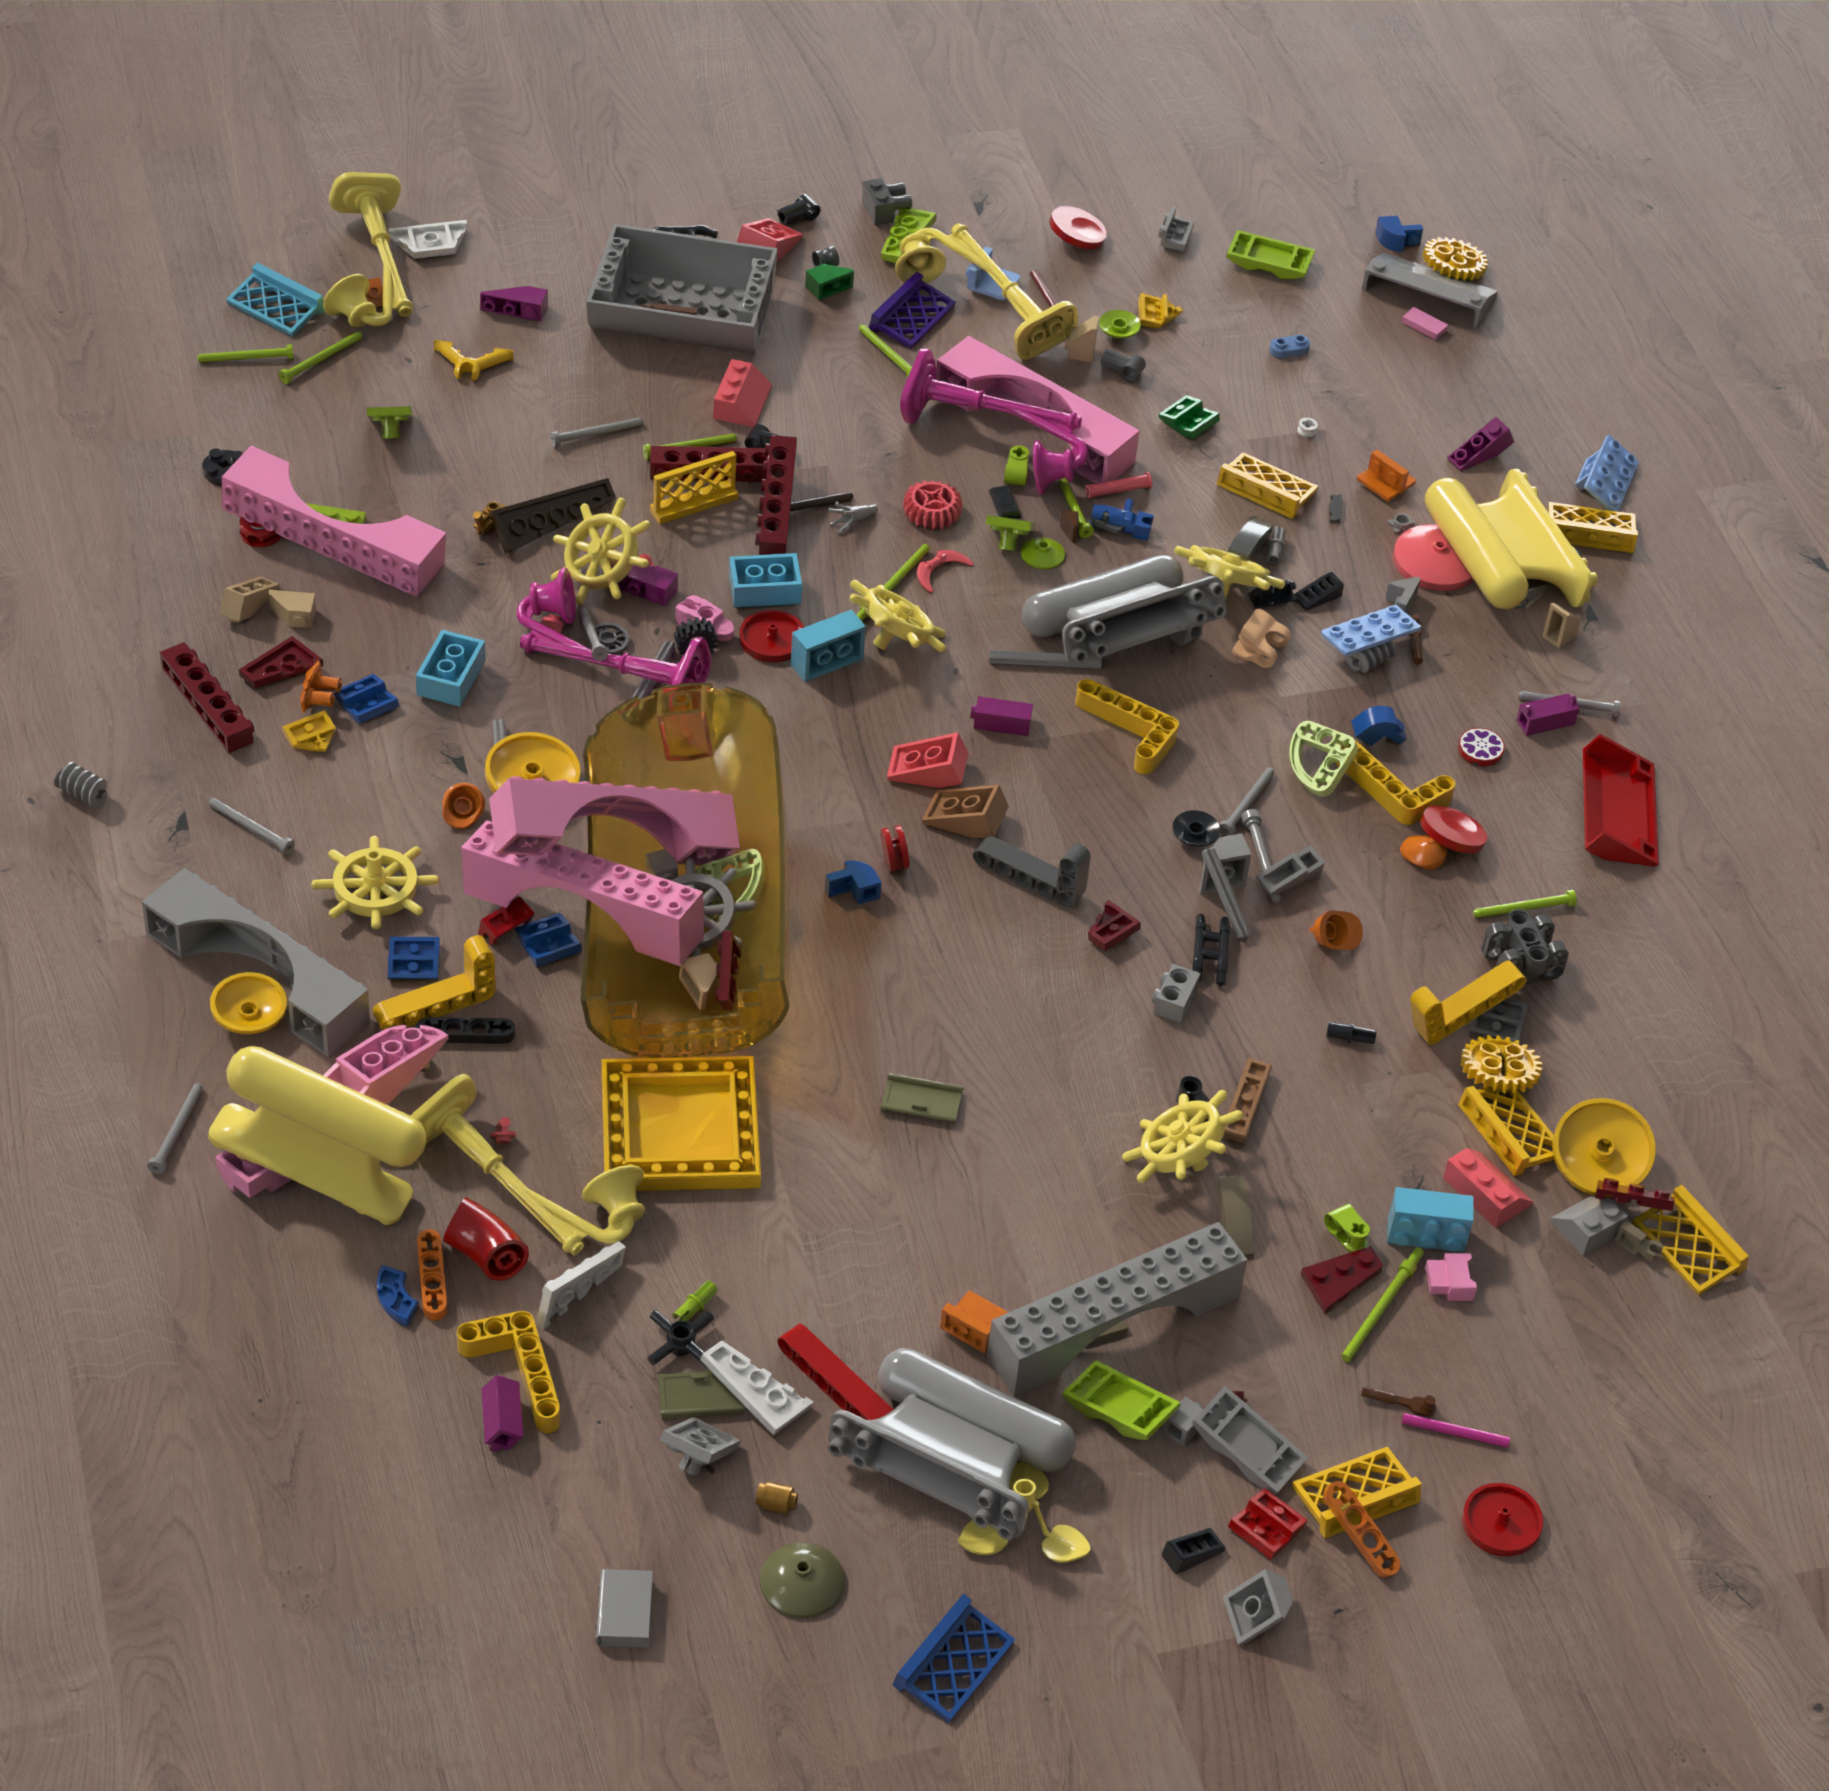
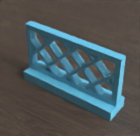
M258 262L252 267L253 273L226 299L229 305L292 337L316 313L321 315L325 311L323 308L324 300L321 294ZM253 282L261 285V287L249 289ZM274 291L278 294L265 297V292ZM262 293L263 298L251 300L250 295ZM241 296L248 297L246 301L239 302L236 299ZM289 299L294 301V304L282 305L281 301ZM279 302V306L267 308L266 303ZM264 304V309H252L253 305ZM298 309H309L306 313L298 314ZM295 310L294 315L283 316V311ZM280 312L281 316L270 318L268 314ZM284 322H297L292 328L284 325Z

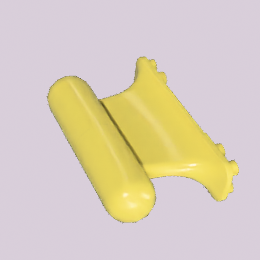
M1519 469L1509 470L1501 487L1499 498L1481 504H1476L1465 486L1456 479L1442 478L1433 482L1427 489L1424 500L1427 511L1487 601L1494 607L1508 610L1518 606L1527 596L1529 586L1527 579H1538L1554 584L1561 590L1572 607H1582L1585 602H1589L1591 587L1597 584L1598 576L1595 572L1589 570L1587 560L1581 558L1575 548L1568 542L1538 499L1537 488L1531 487L1526 473H1522Z
M250 1046L242 1048L232 1056L226 1069L230 1089L239 1096L260 1106L253 1112L238 1104L225 1105L208 1132V1138L214 1147L231 1152L242 1160L257 1163L355 1209L359 1214H366L379 1220L383 1225H391L400 1220L411 1201L413 1189L406 1181L382 1171L380 1161L396 1167L413 1164L422 1155L426 1146V1133L422 1123L406 1113L262 1047Z

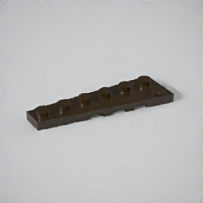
M609 478L492 510L489 515L503 550L507 554L582 517L583 515L580 510L582 504H587L592 512L614 501L616 496Z

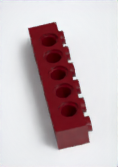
M771 435L770 444L766 443L765 457L769 458L768 461H764L763 474H767L766 479L762 478L761 492H765V495L760 496L759 509L763 510V514H758L757 527L761 528V532H756L755 545L759 546V555L786 554L797 437Z
M650 446V480H654L655 475L734 451L736 454L735 481L762 482V478L766 479L767 474H763L764 461H768L769 457H765V448ZM729 461L723 462L719 468L724 469ZM710 467L704 468L699 474L704 475ZM715 471L709 479L713 481L720 472ZM690 473L683 475L680 480H685ZM725 476L722 481L728 480V477ZM696 477L693 481H699L700 479Z
M182 642L159 652L161 669L228 754L254 743L253 732H255L253 723L250 719L247 720L243 716L239 705L235 706L228 691H223L218 679L212 677L207 665L200 662L194 649H190L185 642Z

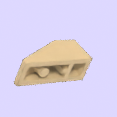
M260 576L227 587L224 590L219 614L228 617L229 621L237 623L251 618L269 599V590H278L280 584Z

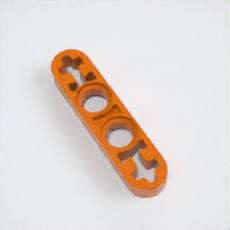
M427 1229L420 1232L417 1237L424 1316L429 1320L437 1321L444 1318L447 1314L442 1244L440 1234L435 1230ZM428 1240L432 1241V1250L427 1251L426 1241ZM428 1260H435L439 1263L433 1268H428L424 1265ZM432 1281L440 1284L437 1289L426 1287L427 1283ZM437 1298L438 1309L434 1310L432 1308V1299Z
M1336 1481L1328 1485L1323 1493L1325 1503L1373 1571L1382 1578H1388L1396 1574L1400 1569L1398 1555L1350 1487L1342 1481ZM1340 1490L1342 1495L1340 1499L1335 1500L1332 1495L1335 1491ZM1350 1502V1506L1343 1510L1340 1509L1344 1504ZM1350 1510L1359 1514L1360 1522L1358 1525H1352L1348 1521L1347 1514ZM1365 1534H1372L1375 1537V1548H1368L1364 1544L1363 1538ZM1382 1548L1383 1552L1380 1553L1378 1556L1374 1557L1373 1553L1379 1551ZM1389 1559L1391 1561L1389 1568L1383 1569L1381 1565L1385 1560Z

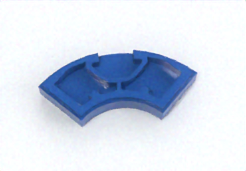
M381 1265L377 1276L379 1302L384 1311L393 1320L408 1327L419 1308V1301L410 1297L404 1288L407 1279L405 1272Z

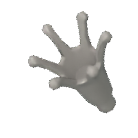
M836 502L835 505L842 509H828V512L842 514V518L830 522V526L841 522L846 523L838 531L839 535L845 529H848L852 523L878 512V507L875 504L851 507Z

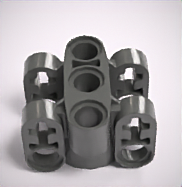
M1515 909L1510 912L1507 925L1502 922L1489 925L1485 930L1481 945L1484 957L1488 960H1498L1497 966L1505 961H1511L1526 977L1527 981L1525 984L1536 982L1540 977H1544L1546 980L1559 978L1565 970L1569 952L1562 941L1551 942L1555 925L1549 915L1541 914L1532 919L1528 912L1521 909Z

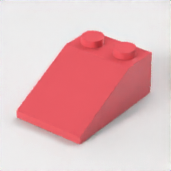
M767 218L742 225L737 242L778 248L777 262H779L802 239L803 234Z
M959 733L896 745L893 748L887 779L889 781L934 788L954 787L962 784L969 752Z

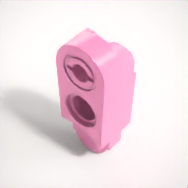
M692 595L675 607V619L680 626V623L683 621L688 623L687 619L691 618V621H695V617H699L700 621L702 618H706L707 621L710 620L712 625H714L718 641H729L734 637L733 622L723 616L721 609L707 600Z

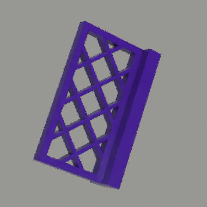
M916 271L872 314L868 328L874 333L880 330L909 349H912L955 306L956 301L922 281L923 275ZM923 289L930 296H920V291ZM936 301H942L947 306H937ZM908 302H918L919 306H909ZM922 302H932L933 306H923ZM906 312L908 317H898L897 313ZM911 312H921L922 317H912ZM925 312H935L936 316L926 317ZM895 323L897 328H890L886 324ZM900 323H910L911 328H901ZM914 323H924L925 327L915 328ZM903 334H913L914 338L909 340Z

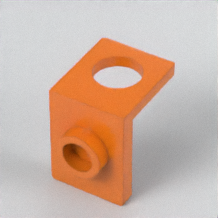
M380 277L368 279L369 291L366 295L367 301L373 303L375 307L383 306V287Z

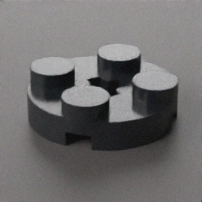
M217 448L210 450L209 455L202 463L204 477H208L209 482L222 486V476L241 457L243 452L220 450Z

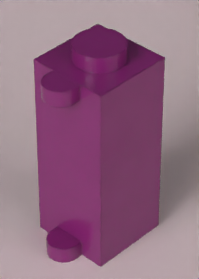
M1567 693L1520 704L1516 721L1526 736L1575 725L1577 715L1579 714L1577 698L1575 695Z
M978 696L977 704L971 707L970 719H974V729L1029 736L1033 704Z
M495 1375L481 1389L485 1444L489 1445L490 1451L496 1452L500 1449L508 1451L523 1437L520 1384L518 1381Z

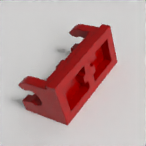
M519 896L512 900L507 908L501 907L481 919L478 934L483 937L488 935L490 939L489 945L492 946L499 937L522 923L528 924L531 922L535 913Z

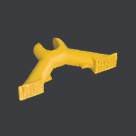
M434 340V351H439L455 365L454 376L457 379H460L462 373L471 372V380L475 381L478 379L481 370L506 361H514V350L495 348L493 353L474 359L461 355L460 350L453 348V342Z

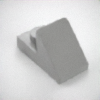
M1413 577L1389 583L1385 597L1386 600L1394 602V605H1397L1407 614L1417 596L1421 578Z

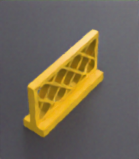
M734 451L655 475L653 504H650V512L657 522L663 524L738 500L739 493L735 489L736 454ZM729 461L724 469L719 468L723 462ZM710 467L704 475L699 474L704 468ZM715 471L720 472L713 481L709 479ZM690 473L684 482L680 480L683 475ZM725 476L728 477V480L722 481ZM696 477L700 479L694 487L690 486ZM670 480L664 488L661 487V482ZM706 482L709 483V486L701 488ZM676 483L680 485L674 493L670 492ZM685 489L690 490L689 492L682 494L685 491ZM666 495L670 496L669 499L662 500Z
M1246 453L1240 454L1229 465L1223 464L1217 481L1218 486L1291 519L1296 516L1297 510L1318 490V486Z
M1549 502L1548 513L1571 545L1634 553L1638 537L1635 514Z
M1474 1086L1465 1088L1458 1106L1514 1177L1523 1174L1525 1168L1554 1160L1553 1151L1542 1148V1144L1552 1147L1554 1135L1518 1090L1516 1094L1512 1093L1511 1090H1507L1512 1096V1099L1499 1095V1092H1502L1501 1089L1493 1092L1490 1086L1486 1089L1478 1090ZM1483 1097L1494 1100L1493 1105L1487 1103ZM1497 1102L1510 1106V1111L1497 1107ZM1514 1108L1524 1111L1527 1116L1514 1113ZM1496 1114L1508 1118L1507 1123L1501 1121ZM1511 1119L1525 1124L1524 1129L1510 1124ZM1528 1126L1537 1128L1541 1135L1527 1130ZM1512 1133L1521 1135V1140L1515 1139ZM1525 1138L1539 1142L1538 1146L1526 1143ZM1525 1150L1535 1153L1536 1156L1530 1158Z
M1682 1184L1676 1187L1671 1195L1675 1197L1674 1207L1679 1211L1678 1217L1663 1215V1210L1650 1208L1632 1220L1634 1226L1647 1234L1646 1239L1648 1241L1656 1240L1659 1242L1660 1236L1675 1238V1247L1664 1246L1660 1255L1698 1296L1735 1272L1739 1275L1747 1269L1748 1254ZM1647 1219L1658 1220V1230L1646 1228L1643 1222ZM1662 1221L1677 1223L1676 1232L1661 1230ZM1680 1224L1692 1225L1695 1229V1235L1679 1233ZM1678 1239L1694 1241L1693 1250L1677 1248ZM1697 1242L1708 1243L1712 1247V1252L1696 1251ZM1676 1255L1692 1256L1691 1266L1679 1264L1676 1260ZM1695 1257L1711 1259L1710 1268L1694 1266ZM1713 1261H1725L1730 1267L1725 1270L1713 1269ZM1693 1273L1709 1275L1708 1281L1699 1285L1693 1279Z
M1388 1446L1293 1481L1292 1488L1320 1524L1319 1532L1324 1538L1345 1531L1330 1509L1323 1512L1318 1509L1319 1503L1327 1505L1322 1496L1323 1490L1331 1484L1327 1482V1479L1337 1477L1343 1479V1482L1346 1484L1348 1480L1361 1483L1360 1490L1350 1489L1372 1520L1420 1503L1422 1483L1417 1477L1411 1478ZM1386 1458L1390 1465L1388 1468L1374 1463L1379 1459ZM1360 1468L1367 1470L1365 1476L1351 1473V1470ZM1371 1471L1386 1475L1384 1481L1369 1478ZM1390 1476L1403 1480V1482L1398 1484L1389 1483L1388 1481ZM1366 1485L1381 1488V1490L1374 1493L1365 1492ZM1314 1486L1318 1487L1319 1491L1318 1494L1306 1492L1304 1488ZM1340 1490L1335 1491V1492L1338 1493V1496H1337L1336 1499H1338V1498L1340 1499V1496L1342 1495V1492H1341ZM1350 1502L1344 1504L1340 1509L1343 1510L1350 1506ZM1350 1510L1347 1514L1348 1521L1352 1525H1358L1360 1522L1359 1514Z

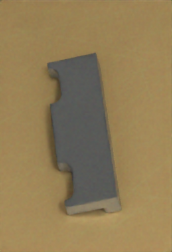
M1342 494L1338 496L1331 495L1332 502L1329 504V514L1332 518L1329 519V522L1340 523Z

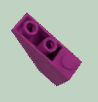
M522 286L480 292V310L542 321L548 307V289Z
M1495 417L1452 452L1447 459L1460 471H1463L1500 455L1514 443V439L1510 429Z
M633 566L630 572L617 584L620 590L666 606L678 590V573L659 566H648L646 568Z

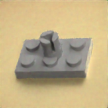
M695 1417L665 1429L660 1438V1441L668 1444L667 1447L670 1450L678 1453L684 1452L678 1467L682 1471L688 1468L687 1473L691 1475H699L702 1465L710 1464L736 1451L741 1440Z

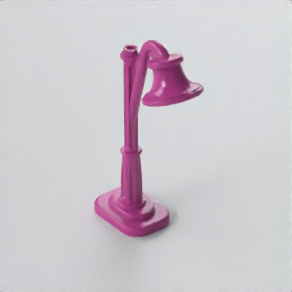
M921 348L901 395L900 410L905 423H916L930 399L974 407L977 410H981L983 407L1014 414L1073 445L1072 450L1067 449L1064 453H1055L1045 449L1039 440L1034 442L1033 467L1038 494L1040 496L1044 495L1047 487L1054 481L1065 478L1069 482L1074 480V469L1079 468L1088 456V448L1085 442L1072 434L1074 429L1080 428L1082 423L1081 416H1078L1076 412H1071L1070 414L991 397L985 395L983 390L979 392L963 386L935 380L936 362L930 349Z
M562 567L557 578L548 584L539 585L537 582L531 584L530 595L519 603L516 610L519 623L532 630L531 633L522 635L520 648H523L527 653L539 651L616 668L620 670L621 674L628 673L672 685L670 700L676 716L682 719L690 717L711 667V652L705 639L694 638L678 664L630 656L629 653H625L623 656L608 654L605 660L596 661L592 657L591 649L531 619L533 614L540 616L542 612H553L560 615L566 624H573L576 614V599L572 576L568 568Z

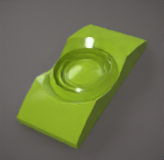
M1237 230L1227 251L1226 258L1246 270L1260 269L1271 272L1280 279H1296L1305 277L1315 254V249Z
M1097 1360L1062 1392L1063 1398L1086 1417L1101 1419L1112 1425L1123 1436L1138 1440H1148L1181 1407L1179 1401Z

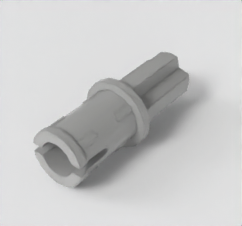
M1276 526L1273 530L1272 538L1268 542L1269 551L1266 561L1270 565H1278L1280 563L1281 553L1285 549L1284 537L1286 530L1284 527Z

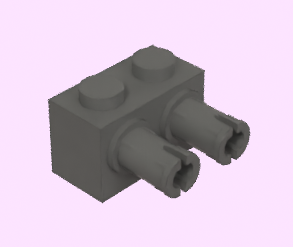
M882 178L863 181L862 202L874 225L894 222L895 210L912 207V198L910 194L906 195V187L903 182L886 185Z

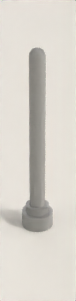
M1249 809L1242 813L1241 819L1244 827L1251 832L1262 871L1271 867L1259 829L1262 819L1258 810ZM1279 893L1270 895L1274 903H1278L1281 899Z

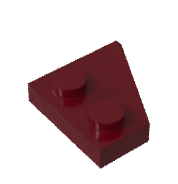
M1110 900L1105 902L1104 911L1097 916L1096 923L1092 925L1088 932V940L1104 951L1141 929V922Z

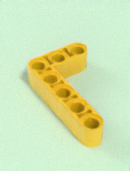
M1083 679L1078 682L1075 699L1077 707L1143 737L1144 739L1136 748L1134 769L1140 774L1152 773L1176 743L1179 727L1178 720L1093 680Z
M1355 740L1358 751L1345 773L1400 823L1412 825L1420 821L1427 807L1434 805L1448 806L1451 803L1456 785L1452 777L1440 775L1411 791ZM1350 744L1347 747L1341 745L1343 750L1351 747Z
M476 935L470 937L464 943L465 973L377 1003L372 1009V1014L381 1030L400 1025H406V1028L417 1025V1022L422 1018L441 1017L490 999L496 991L495 957L484 937Z
M1508 960L1442 1002L1437 999L1428 987H1420L1410 997L1413 1026L1429 1045H1434L1519 991L1525 985L1527 979Z
M517 1311L461 1324L457 1329V1348L459 1354L463 1357L472 1358L509 1349L514 1350L535 1425L542 1433L555 1432L560 1426V1405L533 1316L526 1311Z

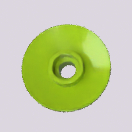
M1125 310L1105 312L1099 319L1100 329L1105 334L1114 338L1132 337L1139 332L1141 326L1138 317Z
M1038 537L1030 539L1023 544L1021 557L1031 567L1052 569L1064 561L1065 550L1060 543L1053 539Z

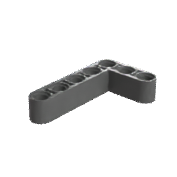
M992 836L986 837L973 852L974 861L981 867L1063 907H1073L1086 891L1091 855L1089 850L1082 844H1074L1060 860L1059 868Z

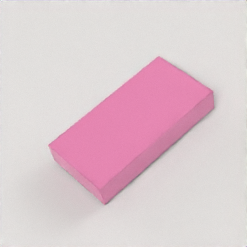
M1415 307L1402 317V323L1434 340H1437L1448 328V324Z

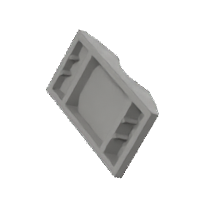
M1226 1386L1220 1390L1192 1422L1199 1434L1213 1450L1230 1458L1249 1481L1262 1489L1266 1488L1274 1495L1281 1490L1308 1458Z

